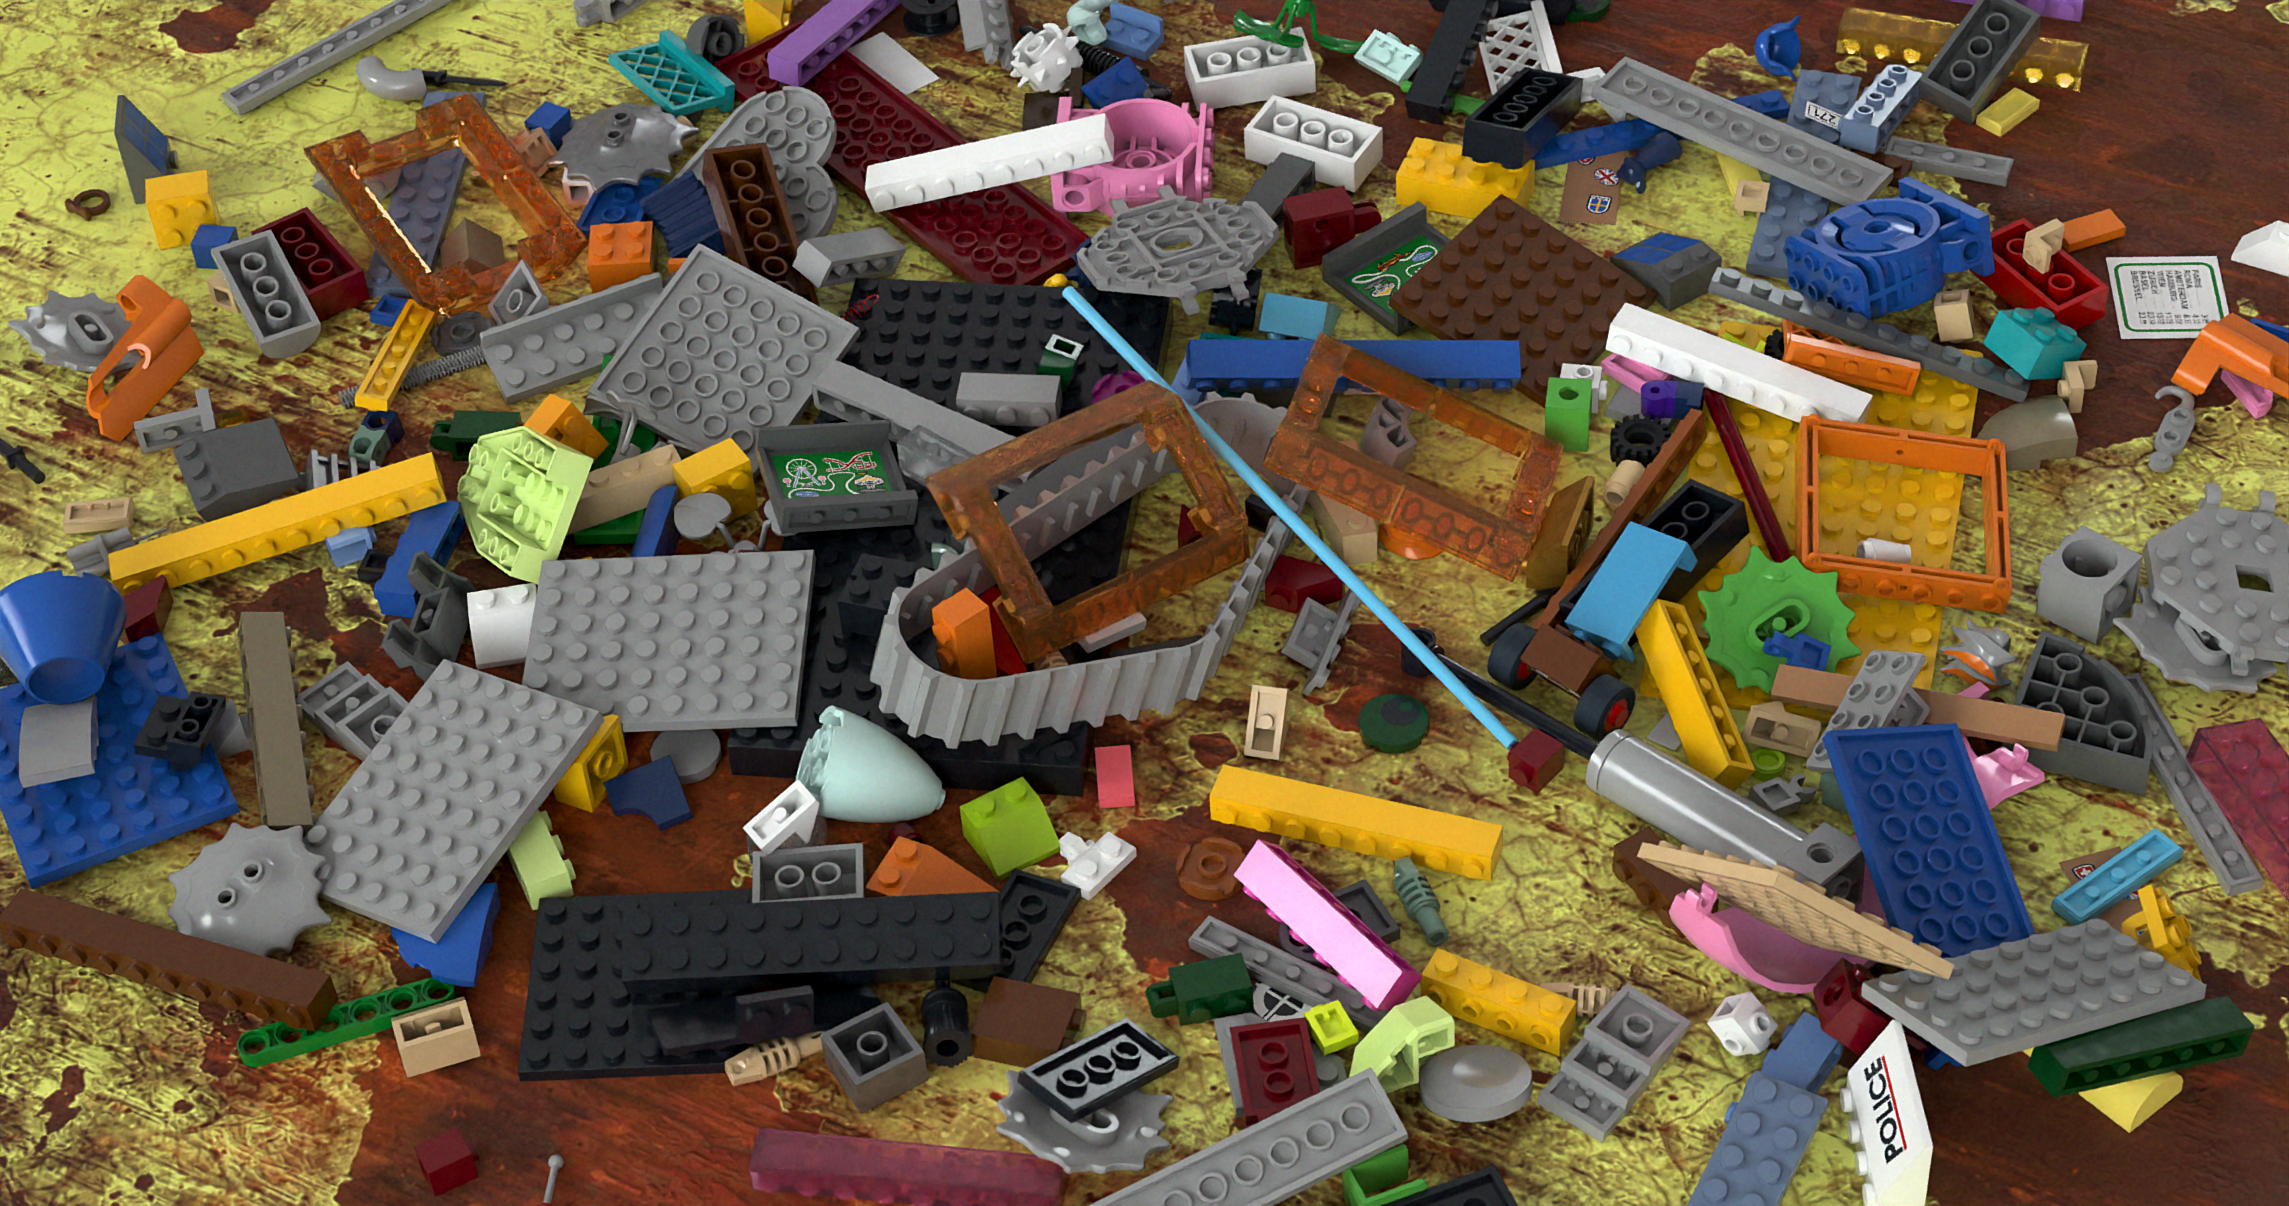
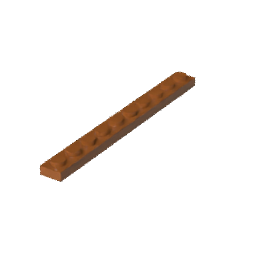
M1690 409L1685 418L1679 421L1674 433L1667 442L1663 443L1658 455L1652 463L1647 465L1642 477L1631 487L1626 499L1615 509L1612 518L1599 531L1591 547L1583 553L1578 565L1567 575L1559 591L1550 598L1548 606L1540 617L1534 620L1532 624L1534 630L1538 631L1542 623L1553 629L1557 625L1564 627L1558 603L1606 559L1630 521L1642 525L1650 517L1707 438L1703 411Z

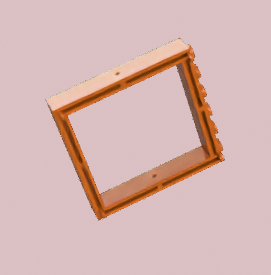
M1817 414L1802 416L1795 439V557H1797L1805 569L1814 573L1836 571L1838 573L1837 592L2004 614L2012 593L2005 443L1997 438L1988 441L1824 419ZM1818 454L1982 476L1986 575L1819 552Z

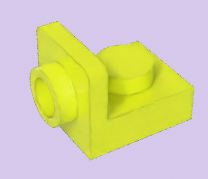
M1339 1000L1328 1004L1316 1005L1304 1013L1310 1039L1314 1038L1324 1056L1358 1043L1359 1033Z

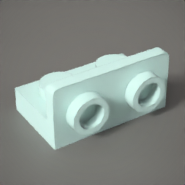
M1375 29L1355 54L1354 58L1358 64L1401 87L1403 80H1408L1416 68L1419 69L1424 54L1412 44L1408 47L1402 44L1400 39L1394 34L1388 32L1385 35Z

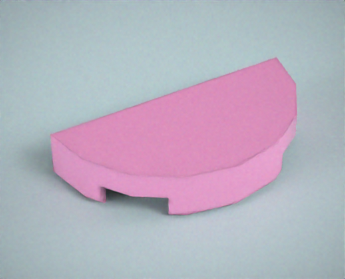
M2225 369L2222 370L2221 380L2255 419L2266 415L2272 406L2273 392Z

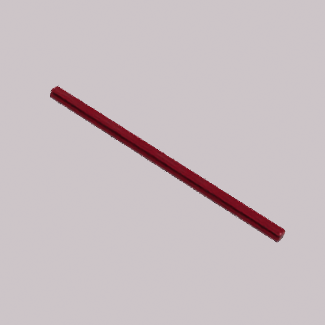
M1704 387V401L1773 562L1781 563L1789 559L1793 554L1727 401L1722 393Z

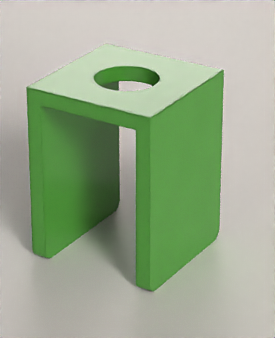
M1549 377L1545 404V449L1588 451L1589 426L1591 425L1592 380Z
M1405 1144L1383 1151L1342 1172L1343 1198L1348 1206H1381L1426 1190L1427 1182L1424 1178L1369 1198L1365 1197L1368 1193L1408 1179V1149Z

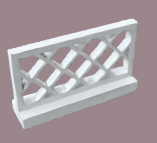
M1542 0L1530 2L1532 8L1530 11L1489 21L1487 32H1498L1494 37L1486 36L1484 42L1479 43V48L1492 96L1513 78L1512 76L1516 71L1519 72L1524 67L1563 74ZM1529 22L1523 30L1514 28L1518 24ZM1506 35L1515 37L1510 43L1502 41ZM1524 40L1532 42L1528 48L1519 46ZM1495 47L1503 50L1498 56L1490 53ZM1511 53L1520 55L1515 61L1506 59ZM1529 58L1537 61L1532 67L1524 64ZM1499 66L1508 68L1503 74L1494 72Z

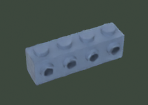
M1888 64L1881 74L1875 76L1870 87H1865L1859 100H1854L1847 114H1842L1838 123V132H1841L1839 145L1875 155L1919 102V78L1923 73L1909 70L1903 65Z

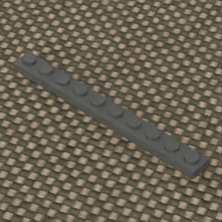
M1717 267L1707 291L1881 354L1920 362L1921 368L2019 403H2024L2030 387L2031 380L2025 379L2014 369H2006L1994 365L1986 358H1975L1963 354L1959 349L1952 346L1944 347L1932 343L1921 335H1910L1898 331L1893 325L1879 324L1867 320L1865 316L1859 313H1848L1836 309L1828 302H1817L1805 298L1797 291H1786L1774 287L1766 280H1754L1741 275L1735 269Z

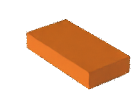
M2111 209L2063 222L2065 228L2062 246L2070 253L2125 236L2126 226Z

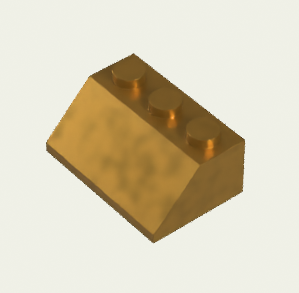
M1586 476L1554 493L1549 507H1543L1540 518L1541 528L1540 530L1535 529L1531 540L1532 551L1531 553L1526 552L1523 558L1522 572L1527 573L1526 588L1543 590L1561 587L1567 575L1580 562L1593 528L1595 477Z

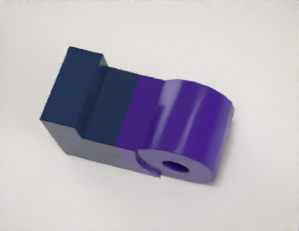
M1653 380L1646 382L1641 387V413L1643 416L1645 414L1651 415L1652 420L1656 417L1659 419L1672 418L1683 420L1690 409L1703 411L1704 383Z

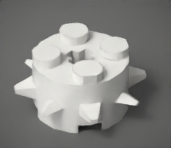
M1046 23L1043 24L1045 30L1040 31L1036 35L1030 31L1013 49L1012 54L1015 56V60L1011 61L1014 69L1011 71L1010 76L1022 77L1017 86L1019 88L1028 83L1036 92L1049 90L1051 93H1055L1064 86V80L1070 75L1071 68H1079L1083 64V58L1075 47L1079 42V37H1067L1072 28L1071 26L1062 31L1058 25Z

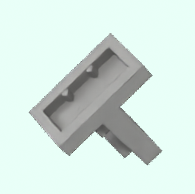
M208 387L195 390L198 407L133 422L142 454L179 446L200 433L218 429Z

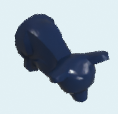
M1662 132L1657 133L1654 137L1649 136L1645 140L1646 145L1636 153L1635 158L1626 157L1624 159V163L1617 170L1616 176L1628 184L1636 185L1637 193L1643 194L1646 190V172L1663 163L1668 164L1673 160L1679 159L1682 154V147L1671 134Z

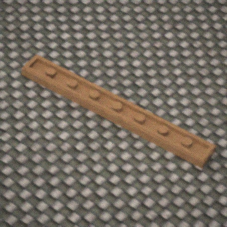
M1779 664L1770 696L1772 701H1781L1783 703L1836 712L1846 695L1847 689L1852 685L1856 677ZM1912 687L1931 708L1922 725L1957 723L1961 735L2010 744L2018 743L2021 746L2058 752L2066 723L2065 714Z

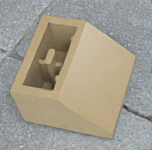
M464 997L391 1018L407 1078L481 1056Z

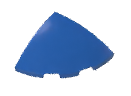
M482 883L437 944L391 926L393 941L396 940L400 956L413 969L421 966L430 970L434 980L451 985L475 988L493 943L492 927L501 906L497 883Z

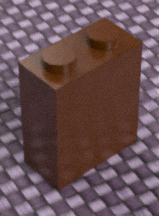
M994 976L970 1032L973 1044V1057L1027 1068L1074 1044L1076 1033L1083 1031L1087 1017L1086 1010L1082 1009L1080 993Z

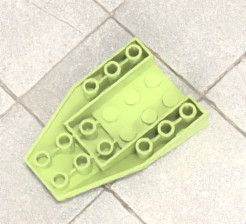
M526 426L479 436L477 444H474L470 450V464L466 475L460 478L457 492L459 493L457 499L458 502H461L464 518L477 552L509 576L538 584L542 561L557 560L594 459Z

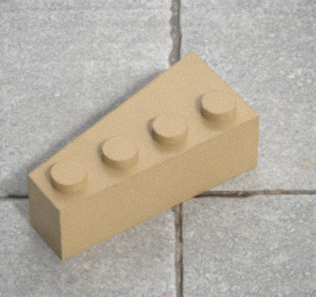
M1356 439L1310 445L1309 455L1319 460V466L1306 503H1310L1319 525H1323L1329 542L1338 557L1346 565L1376 562L1377 530Z

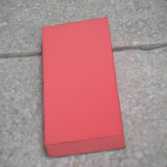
M1130 745L1095 747L1099 809L1135 806Z

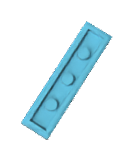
M2154 828L2052 900L2051 909L2073 926L2085 923L2090 919H2096L2181 859L2184 849L2157 828Z

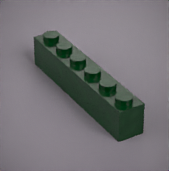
M2227 996L2177 1006L2034 1047L2027 1067L2052 1097L2058 1098L2242 1056L2255 1026Z

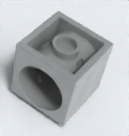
M2082 525L2072 535H2067L2052 555L2048 554L2042 560L2039 567L2041 580L2035 594L2036 598H2038L2036 614L2096 645L2115 626L2113 619L2123 618L2131 610V606L2135 604L2143 556Z

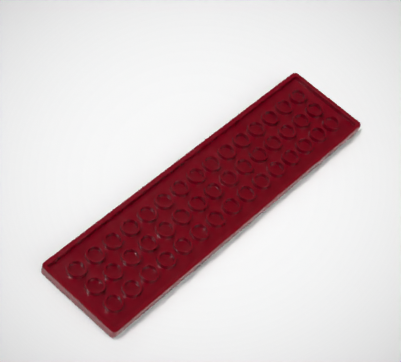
M800 19L713 64L716 69L735 84L734 96L739 101L744 103L763 91L769 94L783 90V86H790L769 78L768 52L805 23L807 19ZM848 50L843 51L802 86V88L811 90L819 95L826 102L835 118L837 127L836 142L831 157L823 168L870 206L872 205L865 191L867 166L968 144ZM1019 182L879 212L967 283L1039 286L1055 274L1062 273L1076 265V261L1070 257V254H1075L1079 245L1088 238H1091Z

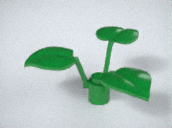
M1286 0L1274 25L1254 19L1245 14L1241 9L1237 11L1233 20L1234 28L1240 32L1252 34L1262 40L1275 42L1285 47L1299 48L1303 46L1304 39L1289 33L1294 17H1305L1306 12H1310L1313 39L1318 41L1320 46L1352 54L1357 53L1365 43V41L1345 40L1319 34L1315 14L1316 4L1311 3L1312 0ZM1288 11L1289 17L1285 30L1282 32L1279 26Z

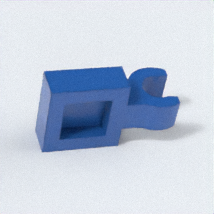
M1775 631L1772 639L1768 637L1765 639L1762 651L1774 657L1788 658L1786 665L1825 672L1831 646L1801 632L1791 639L1785 634Z

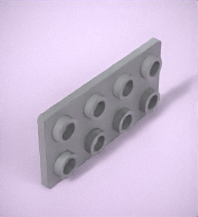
M1872 650L1864 660L1863 666L1852 685L1847 689L1844 699L1831 717L1819 742L1814 746L1812 754L1805 764L1807 768L1811 771L1834 773L1822 737L1829 730L1922 725L1931 708L1911 686L1924 665L1926 657L1922 653Z

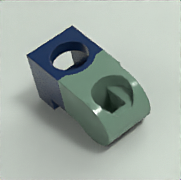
M369 410L350 443L348 456L356 457L357 463L368 464L369 460L376 461V466H381L386 452L389 451L393 442H400L405 434L398 413L392 410L387 412ZM380 418L387 419L386 423L382 424Z

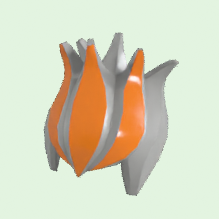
M1970 618L1967 619L1968 630L1952 626L1951 629L1962 642L1940 647L1939 652L1949 655L1947 660L1953 661L1939 669L1941 673H1945V676L1957 675L1970 686L1981 681L1990 689L1989 692L2012 684L2011 680L2000 675L2005 664L2015 661V656L2009 653L2011 637L2001 631L1998 625H1996L1995 629L1981 628Z

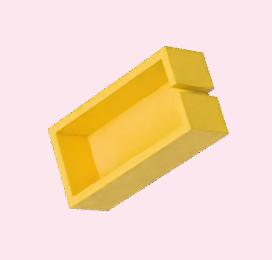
M1415 137L1407 152V158H1404L1396 174V204L1411 206L1419 201L1430 211L1475 219L1501 194L1526 208L1534 191L1535 160L1530 159L1519 169H1506L1500 163H1477L1472 161L1471 157L1462 156L1463 146Z

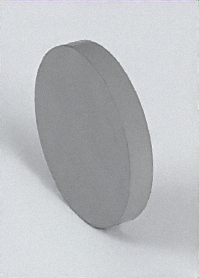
M1468 1045L1442 1052L1429 1060L1419 1075L1420 1096L1424 1105L1430 1111L1443 1118L1461 1122H1483L1505 1117L1520 1109L1529 1100L1533 1091L1532 1071L1528 1062L1514 1051L1492 1045Z

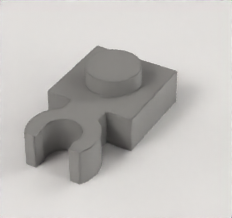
M1796 774L1792 776L1788 783L1777 777L1754 785L1749 791L1748 798L1773 814L1782 817L1798 811L1801 803L1806 804L1813 801L1817 788L1815 786L1807 789L1802 788L1806 776L1804 774Z

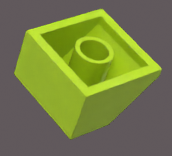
M1024 777L960 806L963 836L998 881L1009 877L1014 868L1023 870L1061 851L1059 839L1044 805Z

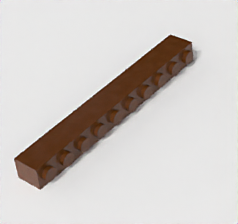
M21 888L0 914V929L3 933V938L13 948L28 949L38 952L44 957H55L69 961L75 966L83 965L97 969L107 975L115 974L129 978L138 984L146 983L157 986L166 992L185 994L201 1002L209 1001L223 1005L229 1010L251 1013L260 1019L283 1021L295 1029L303 1028L316 1032L339 1000L329 974Z

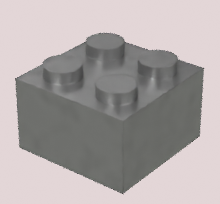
M888 1001L820 1034L825 1064L861 1114L928 1081L924 1051Z

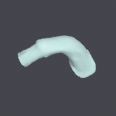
M1080 0L1071 6L1067 12L1068 26L1072 27L1071 31L1075 36L1079 37V40L1095 46L1107 39V32L1100 21L1099 15L1103 13V9L1109 7L1113 2L1122 0Z

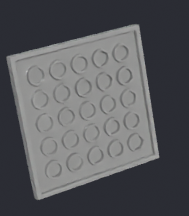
M698 243L590 387L588 393L608 401L606 393L608 390H613L626 397L642 401L653 408L658 416L654 421L638 416V424L667 440L688 445L698 451L705 450L728 438H732L750 459L753 480L755 481L761 473L755 455L758 428L795 425L814 399L811 382L834 360L841 362L861 333L859 327Z

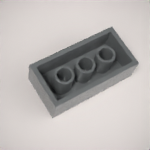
M1977 0L1919 78V97L1972 126L1976 116L1983 111L2040 33L2041 14L2015 0Z

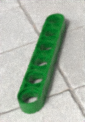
M432 977L335 1005L316 1032L303 1028L295 1029L283 1021L250 1030L239 1038L237 1049L245 1065L249 1067L264 1066L393 1028L391 1023L392 1017L457 999L455 985L434 980ZM445 989L449 991L441 999L430 998L431 994L436 990ZM399 1001H412L411 1006L404 1010L393 1008ZM362 1012H376L375 1016L369 1020L360 1021L357 1019L358 1015ZM334 1021L339 1023L338 1027L332 1031L324 1032L320 1030L327 1022ZM298 1032L302 1034L301 1038L295 1042L288 1043L283 1041L290 1033ZM262 1043L265 1045L264 1049L258 1053L251 1054L246 1052L253 1044Z

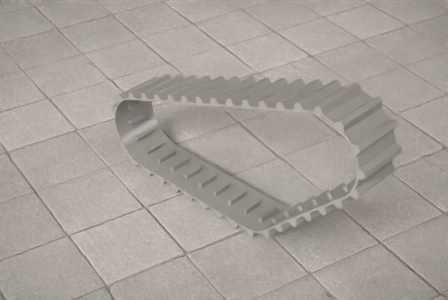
M1213 391L1206 394L1204 402L1196 406L1188 404L1251 469L1259 472L1269 480L1280 493L1282 500L1301 517L1319 466V460L1309 455V447L1313 438L1310 431L1298 430L1294 423L1287 419L1289 410L1281 406L1272 409L1267 405L1256 402L1254 395L1245 392L1241 398H1222ZM1177 412L1174 420L1161 416L1156 420L1152 434L1148 435L1141 431L1134 433L1128 449L1115 445L1110 449L1106 463L1101 464L1094 460L1088 462L1082 478L1078 479L1071 475L1063 478L1060 491L1057 494L1047 490L1039 493L1035 508L1030 509L1020 505L1015 509L1011 523L1005 524L996 520L991 524L986 539L982 540L971 536L966 539L962 554L958 556L947 551L941 556L937 570L933 572L922 567L916 571L914 583L909 589L896 587L892 594L888 613L884 616L870 671V682L881 686L882 696L879 708L883 713H895L900 720L908 724V735L917 738L926 734L934 738L943 739L947 748L957 749L961 741L982 739L988 746H994L998 744L1000 735L1011 733L1019 734L1024 740L1033 739L1036 729L1050 726L1059 734L1066 733L1070 723L1086 720L1093 727H1099L1103 725L1106 716L1121 714L1128 721L1137 720L1139 711L1156 708L1163 715L1171 714L1174 704L1182 699L1198 700L1201 697L1207 678H1214L1222 656H1226L1229 652L1235 633L1239 634L1247 612H1252L1260 590L1264 591L1267 576L1279 555L1283 553L1284 548L1289 547L1295 532L1277 514L1276 516L1272 515L1264 538L1259 537L1252 558H1247L1239 581L1234 580L1226 603L1221 602L1214 624L1208 625L1204 637L1183 647L1165 648L986 680H967L946 675L934 670L915 656L905 642L934 624L932 608L943 600L950 598L964 588H968L976 596L980 595L991 586L1002 581L1183 463L1203 458L1222 459Z

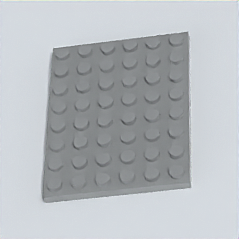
M814 550L542 561L522 685L597 710L603 717L611 714L617 715L620 718L622 732L797 726L816 564Z
M443 659L313 827L304 836L303 842L307 850L313 854L324 856L327 859V862L316 872V878L323 883V888L318 894V898L437 944L605 721L603 716L597 710Z

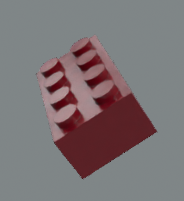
M308 207L251 231L252 235L271 229L320 322L370 299L363 269Z

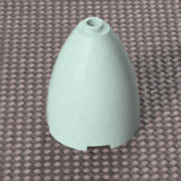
M832 705L823 711L819 718V722L823 723L821 729L815 732L812 739L808 738L796 775V780L799 779L819 802L817 815L850 822L891 823L932 814L935 809L939 810L946 794V791L942 789V782L931 767L913 749L884 728L859 715Z

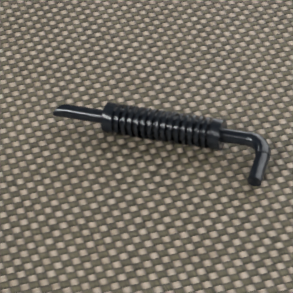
M1022 25L1019 28V33L1023 36L1030 31L1034 35L1040 32V30L1029 25ZM1079 40L1075 45L1079 50L1080 56L1083 58V64L1079 68L1083 67L1084 71L1098 76L1123 59L1082 40ZM1134 64L1148 86L1143 91L1144 98L1162 101L1171 99L1172 89L1150 79L1148 69Z

